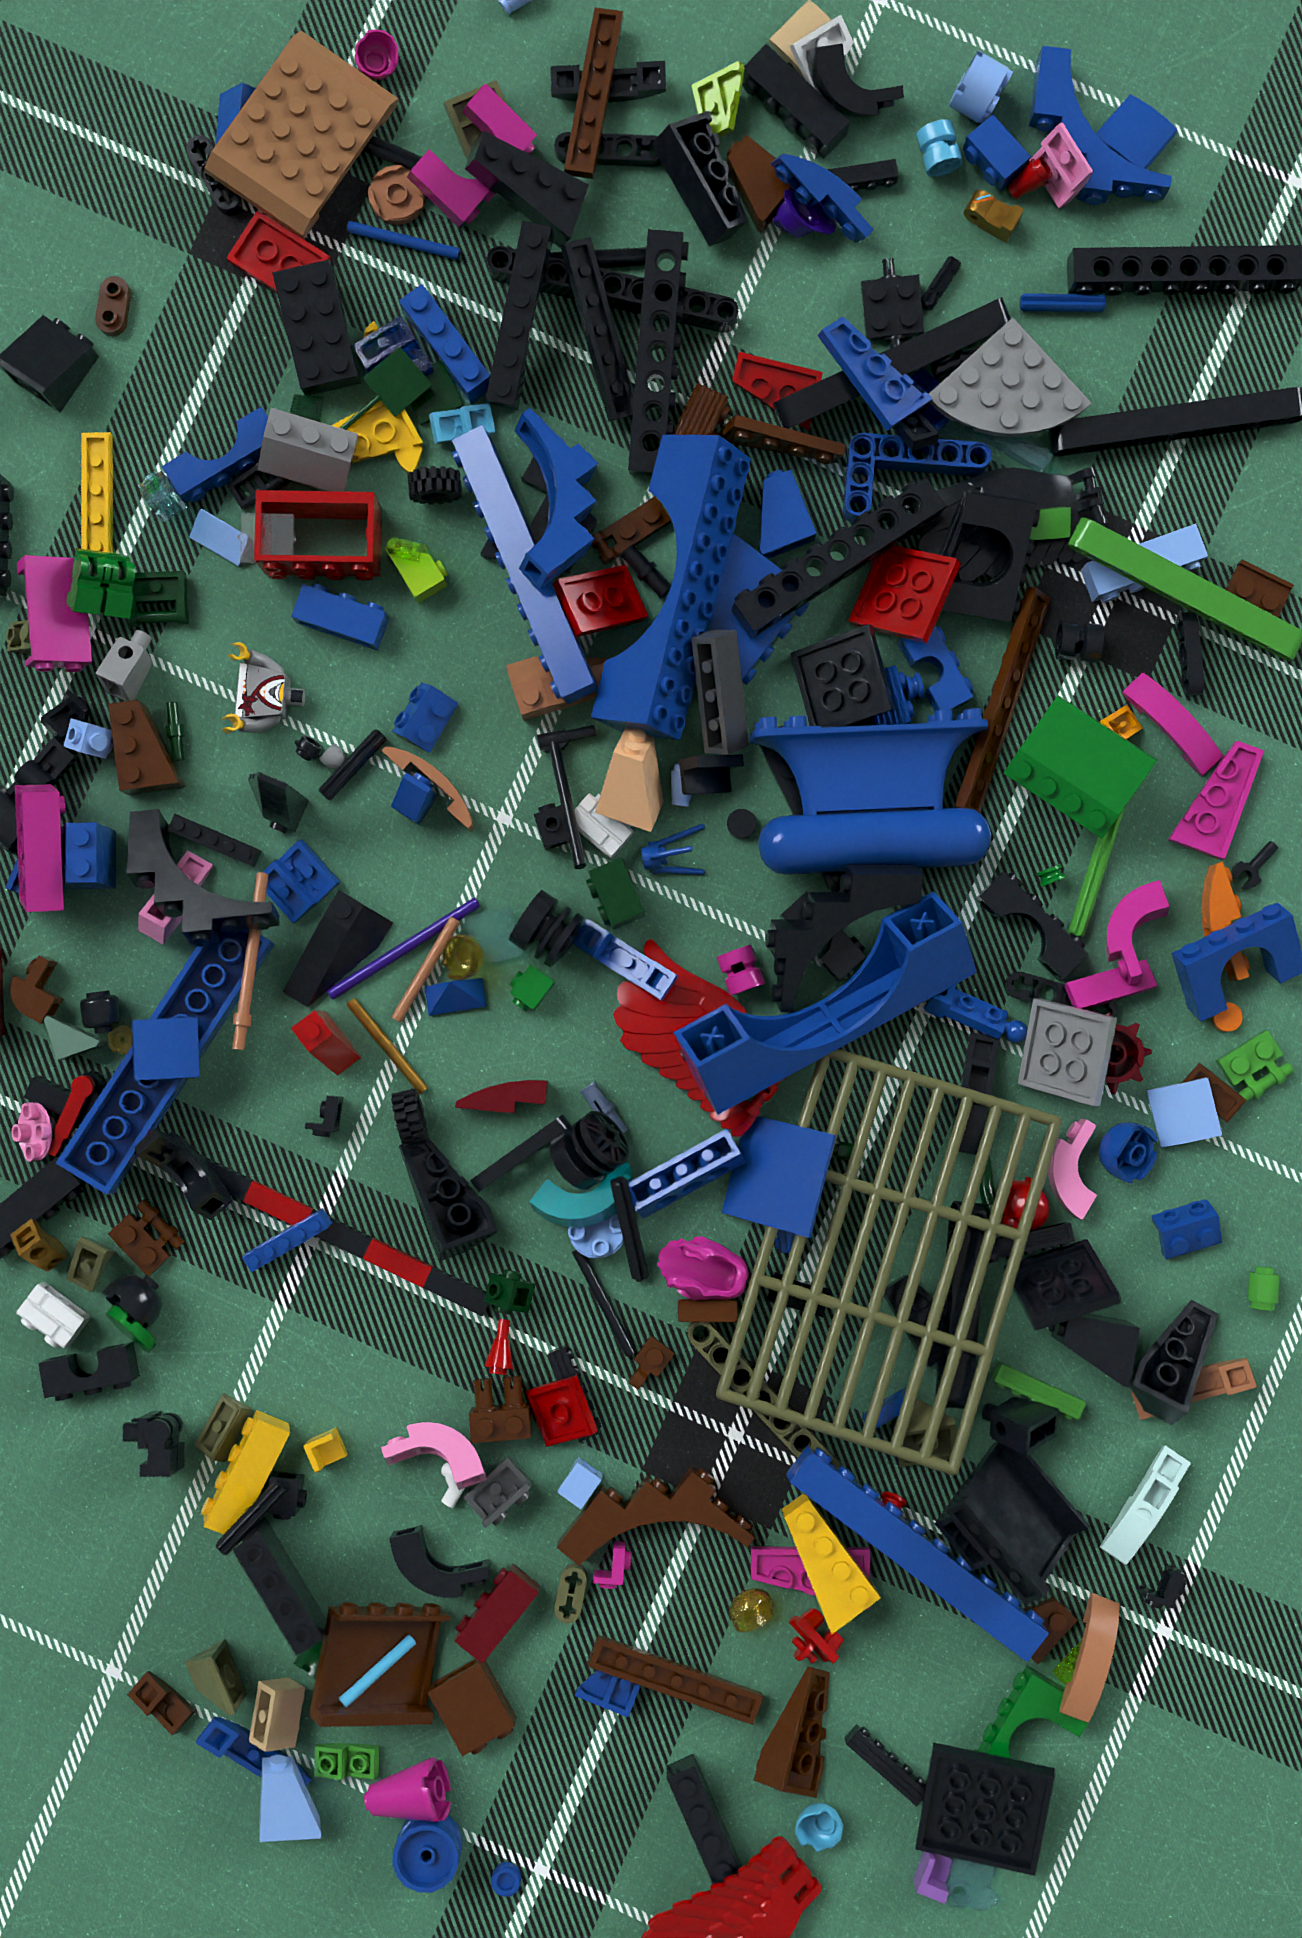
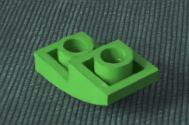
M1070 507L1038 509L1040 510L1039 522L1036 528L1032 527L1030 539L1042 540L1070 537Z
M357 1743L317 1744L315 1746L314 1776L342 1780L346 1776L374 1780L379 1776L380 1746Z

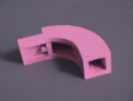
M421 1422L407 1425L408 1438L403 1436L389 1440L387 1442L388 1445L381 1447L384 1459L388 1465L420 1454H434L443 1458L450 1465L459 1490L487 1480L481 1460L470 1441L455 1429L443 1424Z

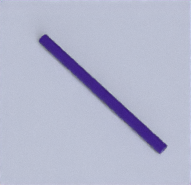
M475 897L329 988L327 993L334 1000L439 934L450 916L459 921L480 908V904Z

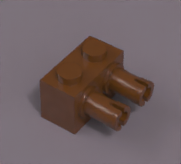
M511 1376L502 1378L505 1404L503 1405L493 1404L492 1378H484V1388L482 1387V1378L473 1380L476 1406L472 1407L469 1412L471 1443L531 1438L533 1432L531 1405L529 1402H523L522 1376H514L513 1386Z

